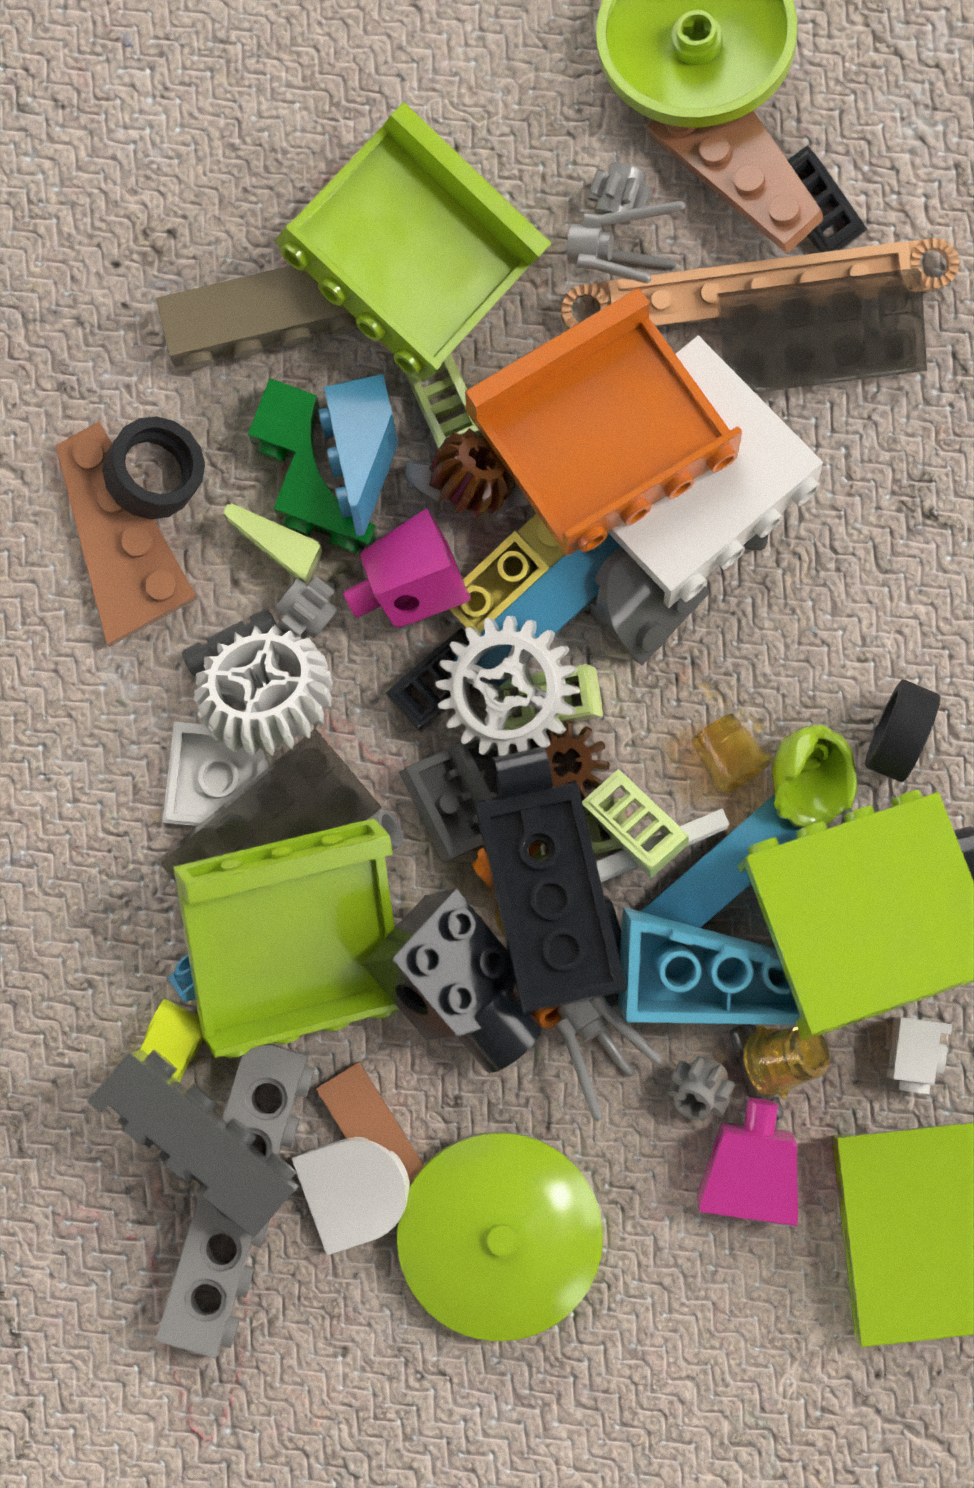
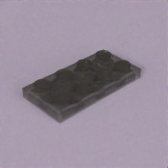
M918 268L717 293L722 359L755 393L927 371L922 273Z
M315 728L311 731L310 738L304 737L293 746V750L289 749L159 858L158 862L176 882L173 868L175 866L365 821L382 807Z

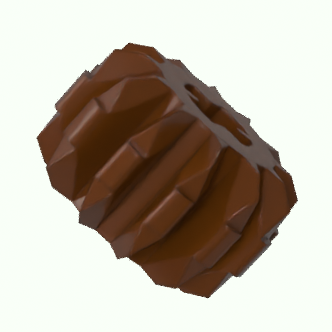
M470 428L461 435L453 432L450 437L444 440L431 458L429 470L432 474L429 486L441 491L439 502L450 501L455 505L456 514L464 509H467L475 518H478L485 512L493 514L502 507L515 488V481L484 437L479 438Z
M564 721L563 725L566 731L562 733V738H557L555 732L549 729L546 730L550 746L545 748L551 769L552 787L565 785V782L576 780L581 800L583 801L589 796L583 786L584 783L593 789L598 788L603 783L600 778L590 774V772L609 770L610 763L608 761L592 760V756L601 753L606 746L603 741H599L587 748L584 743L590 737L592 729L585 726L581 730L578 739L571 738L572 722ZM531 739V749L539 748L540 746ZM568 752L573 753L578 758L575 760L574 765H580V771L577 774L567 772L564 777L558 776L554 772L558 764H552V758L555 755L564 758Z

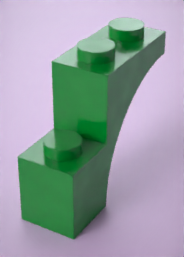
M269 378L248 436L251 443L257 446L255 451L257 454L279 463H284L286 457L292 459L273 508L275 514L283 519L281 525L307 537L314 530L330 536L328 544L351 554H357L359 548L366 549L375 542L378 534L377 527L369 522L365 534L357 536L353 518L342 519L338 499L329 490L318 471L313 446L315 420L320 407L318 397L312 393Z

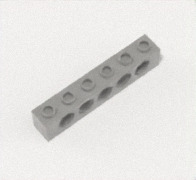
M271 1043L251 1048L248 1053L241 1056L223 1116V1120L227 1124L232 1118H235L252 1133L262 1136L267 1144L266 1158L272 1152L279 1156L282 1145L289 1148L292 1147L300 1118L291 1116L297 1096L307 1097L315 1068L306 1066L309 1058L308 1054ZM263 1083L274 1084L282 1093V1104L275 1112L262 1111L256 1105L255 1092ZM201 1194L199 1195L155 1341L214 1359L220 1353L222 1346L231 1348L240 1320L238 1317L231 1316L237 1296L246 1298L255 1271L254 1267L246 1265L252 1245L259 1248L262 1247L269 1221L253 1238ZM227 1234L234 1239L237 1245V1253L234 1259L221 1261L212 1255L210 1241L214 1235ZM203 1284L215 1286L222 1297L220 1308L214 1311H206L200 1308L195 1301L196 1288Z

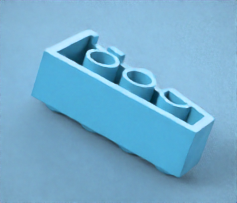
M622 907L620 964L626 991L618 993V1009L626 1022L796 1025L795 1021L801 1018L775 948Z

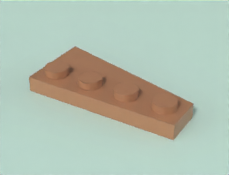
M754 111L736 120L708 127H679L655 120L647 126L649 135L653 140L786 254L823 221L820 207Z
M99 421L58 443L55 447L106 643L111 647L198 598L155 520L132 515L119 506L106 489L102 470L105 454L112 445V442Z

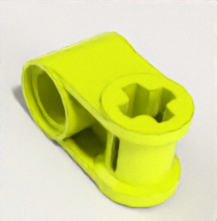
M164 998L150 1022L144 1037V1043L140 1049L148 1055L155 1049L166 1057L177 1068V1071L172 1076L179 1082L204 1040L199 1015Z

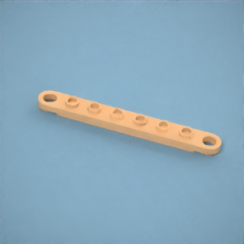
M942 238L903 241L650 275L651 281L649 283L617 279L607 282L583 284L574 287L565 295L560 313L563 324L567 329H570L579 323L573 318L571 312L572 304L576 299L591 297L597 301L600 310L639 287L650 303V320L656 327L939 290L955 279L959 271L960 260L954 246ZM937 251L944 256L947 266L943 276L931 278L922 273L919 265L924 252Z

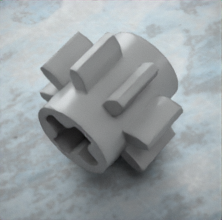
M618 162L610 164L608 173L596 170L588 197L589 200L597 202L595 213L603 215L648 206L652 188L643 185L646 174L636 167ZM631 221L622 222V223H617V224L627 225V224H630Z
M317 576L308 585L301 579L296 578L274 606L284 614L277 625L285 632L291 630L298 637L305 631L315 638L337 611V608L328 601L335 590Z
M697 1056L691 1066L684 1061L678 1063L671 1076L673 1082L667 1091V1095L674 1097L675 1107L683 1116L692 1120L704 1121L711 1111L719 1117L723 1116L731 1100L729 1096L735 1087V1083L727 1080V1071L718 1061Z

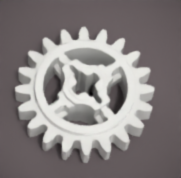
M506 616L502 631H500L497 622L493 618H487L484 622V636L476 628L468 627L465 629L466 636L470 642L468 646L461 642L452 641L450 643L451 649L458 655L457 661H440L439 665L451 672L452 675L450 679L436 682V687L449 690L451 696L441 701L438 707L440 709H455L456 714L448 721L447 727L455 728L465 725L466 730L462 735L461 743L469 744L477 737H480L479 753L482 755L488 754L493 749L495 743L498 744L499 756L511 754L513 744L517 746L519 752L530 750L531 739L540 747L547 748L550 746V740L546 734L547 729L559 734L566 731L562 722L557 718L558 714L571 715L576 712L573 706L564 701L566 695L580 693L579 687L565 683L567 676H571L578 671L577 666H561L560 660L565 657L569 648L561 646L551 650L549 646L554 639L555 632L547 630L536 638L537 624L534 620H528L519 632L515 616ZM502 645H512L509 656L505 657L503 662L497 667L491 669L476 665L480 658L488 651ZM531 654L540 663L545 673L547 691L542 690L531 679L529 672L530 664L528 663ZM513 675L512 685L518 687V691L524 692L527 695H513L503 699L504 690L497 687L498 684L489 680L509 679ZM470 684L479 689L485 697L486 711L488 712L486 719L480 716L473 705L470 695ZM520 706H531L540 710L538 715L525 726L514 730L504 729L507 718Z

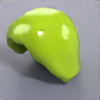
M812 724L792 732V734L783 738L782 742L778 745L772 764V779L775 793L774 806L780 818L789 820L796 827L804 828L823 821L828 825L837 815L851 810L858 790L852 749L842 735L830 730L827 726Z

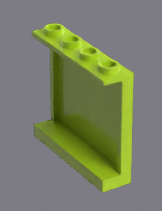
M404 101L299 215L285 226L274 241L281 247V255L292 267L300 271L305 270L319 283L318 288L329 302L336 306L342 305L356 318V324L365 336L376 342L381 341L394 354V361L401 370L410 376H418L423 382L442 365L441 363L526 269L551 245V242Z
M914 790L892 799L893 807L875 813L872 805L866 806L844 815L845 823L828 829L824 821L806 826L795 832L798 839L779 845L777 838L761 841L748 847L750 855L745 856L738 864L740 873L745 871L748 873L801 1018L795 1021L802 1041L974 982V881L939 792L923 797L920 790Z
M375 818L173 867L202 1037L215 1058L220 1056H242L254 1047L269 1043L288 1044L299 1039L300 1035L319 1030L337 1031L347 1027L353 1021L369 1017L387 1018L398 1012L399 1008L362 965L395 929L385 857L393 855L390 835Z
M974 1122L856 1135L853 1133L831 1135L855 1341L861 1347L974 1335Z

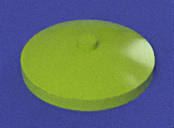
M602 0L596 21L598 57L602 71L611 88L628 106L638 113L655 121L679 127H708L736 120L761 106L777 91L785 80L792 66L797 46L796 8L793 0Z
M487 1132L455 1141L440 1150L424 1164L410 1184L407 1205L397 1223L396 1241L400 1265L406 1282L413 1295L431 1316L451 1330L468 1337L487 1341H512L531 1337L556 1325L568 1316L585 1297L600 1264L603 1248V1226L599 1205L588 1181L565 1155L549 1144L524 1134Z

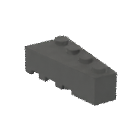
M153 1049L149 1055L143 1050L129 1052L87 1102L100 1113H103L110 1106L121 1116L118 1122L122 1126L123 1132L138 1144L142 1143L148 1148L155 1145L161 1151L158 1157L167 1168L189 1183L194 1179L201 1185L198 1192L206 1200L255 1238L299 1186L291 1179L296 1171L274 1152L266 1158L251 1145L255 1141L256 1136L238 1120L232 1118L227 1124L214 1113L212 1109L217 1103L199 1086L193 1083L189 1089L184 1087L172 1076L177 1071V1068L157 1050Z

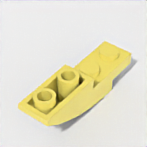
M537 513L518 531H514L463 579L471 600L449 610L466 628L474 627L481 633L484 630L485 619L493 618L495 620L565 555Z

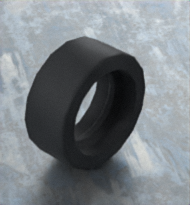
M154 416L138 418L123 427L105 454L102 472L106 489L119 506L135 516L159 519L170 517L186 506L203 481L205 462L202 449L190 431L173 420ZM148 442L160 445L172 453L179 463L182 472L181 482L178 487L170 493L158 494L147 491L135 483L127 472L125 464L126 454L131 447L138 443Z
M902 679L893 691L875 729L866 755L865 766L894 780L904 782L916 765L937 716L941 696L938 693Z

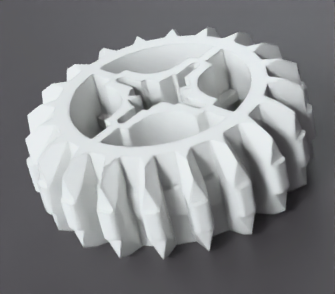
M276 625L267 634H262L254 626L252 635L245 638L235 632L234 643L229 646L217 643L219 655L217 657H204L205 671L196 673L198 688L194 690V700L199 709L198 715L201 722L207 727L211 736L218 743L225 741L226 746L233 753L244 747L245 752H248L253 757L260 747H265L266 752L273 756L276 745L282 743L293 750L294 738L298 735L310 738L312 730L309 724H324L323 710L331 707L332 697L330 691L333 690V680L330 672L327 670L329 667L325 656L321 655L320 651H317L316 645L311 642L310 638L301 639V636L298 637L291 630L283 635L282 630ZM285 669L294 672L300 677H290L289 672H283L281 670ZM227 704H238L239 708L246 709V711L241 712L229 707Z

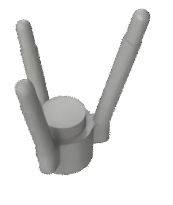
M683 201L662 203L603 215L584 214L583 224H572L569 230L567 241L568 263L577 264V268L598 270L625 279L649 283L651 276L648 273L610 261L674 269L676 267L675 260L613 250V232L604 231L603 226L682 211L685 209V203Z
M605 997L560 1006L557 1012L563 1020L555 1025L566 1042L586 1103L595 1121L602 1119V1112L576 1036L579 1035L583 1042L597 1037L626 1077H631L633 1069L606 1031L610 1026L607 1022L608 1020L653 1064L659 1065L662 1063V1057L612 1009Z

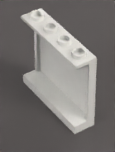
M699 335L678 351L676 356L727 427L732 430L739 426L742 430L739 452H737L738 456L723 470L716 473L708 470L696 477L693 486L682 495L674 499H669L668 496H665L651 505L650 512L638 522L626 526L623 522L608 531L618 544L665 592L663 603L668 608L680 598L687 602L695 597L706 585L707 580L705 577L718 566L725 570L735 563L745 551L743 545L756 534L760 538L768 535L781 522L783 518L781 513L792 503L795 502L798 506H801L807 502L820 487L818 481L823 466L820 458Z

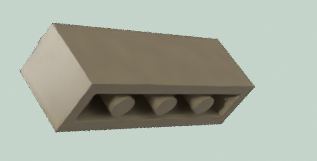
M291 265L156 298L170 358L175 367L184 365L185 370H196L210 366L214 363V357L233 353L234 358H246L261 353L263 351L262 346L282 341L283 346H296L312 339L311 334L331 330V334L340 335L353 332L359 328L356 324V318L342 305L336 306L322 295L318 288L319 283L305 270H297Z

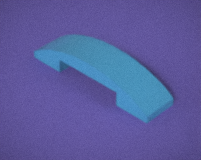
M773 794L640 912L699 928L702 927L751 884L747 871L740 873L738 869V864L745 856L750 855L748 847L770 838H777L779 845L798 839L795 832L802 828L796 827L789 820L778 816L774 806L775 794Z

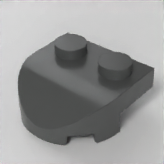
M620 547L607 558L595 576V582L600 586L597 602L590 604V610L595 621L607 629L629 657L642 666L664 644L666 639L696 610L710 591L704 586L691 600L684 602L680 598L668 608L663 603L665 592Z
M474 740L469 744H463L461 741L457 742L448 749L407 766L399 772L443 863L484 845L474 803L482 800L487 802L501 799L492 758L499 756V752L492 749L488 754H480L479 740Z

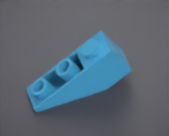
M383 374L325 386L324 391L328 407L318 409L325 439L335 437L336 441L335 447L327 448L333 478L343 476L345 482L344 487L335 488L342 519L353 518L357 536H362L366 532L398 446L393 414Z

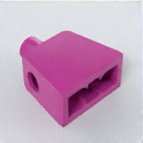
M428 508L364 549L360 558L368 579L343 591L345 600L357 619L382 607L393 626L400 628L471 600L450 546Z
M749 1098L744 1125L727 1122L721 1123L697 1192L696 1200L699 1212L797 1226V1144L793 1133L775 1130L779 1106L777 1102L760 1098Z

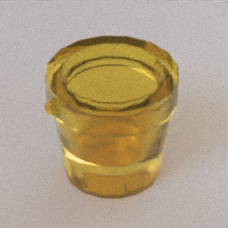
M733 713L714 721L691 740L711 779L710 784L718 796L726 795L744 785L773 762V757L766 747H762Z
M760 1025L757 1027V1031L748 1037L744 1047L746 1073L754 1087L760 1093L768 1096L779 1094L782 1098L787 1097L788 1092L794 1087L821 1077L827 1071L830 1062L829 1048L824 1036L819 1035L802 1041L798 1028L777 1029L774 1027L766 1029Z

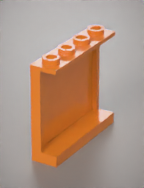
M639 287L465 391L466 412L566 556L579 549L582 552L594 549L607 538V532L623 522L626 526L638 522L650 512L651 505L665 496H668L669 499H674L682 495L693 486L696 477L708 470H711L713 473L719 472L729 466L738 456L737 452H739L742 430L739 426L732 430L727 427L650 320V303Z

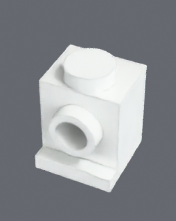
M893 1017L886 1078L900 1080L898 1090L929 1094L930 1085H935L936 1074L943 1075L945 1070L947 1046L946 1044H940L941 1033L951 1034L952 1024Z

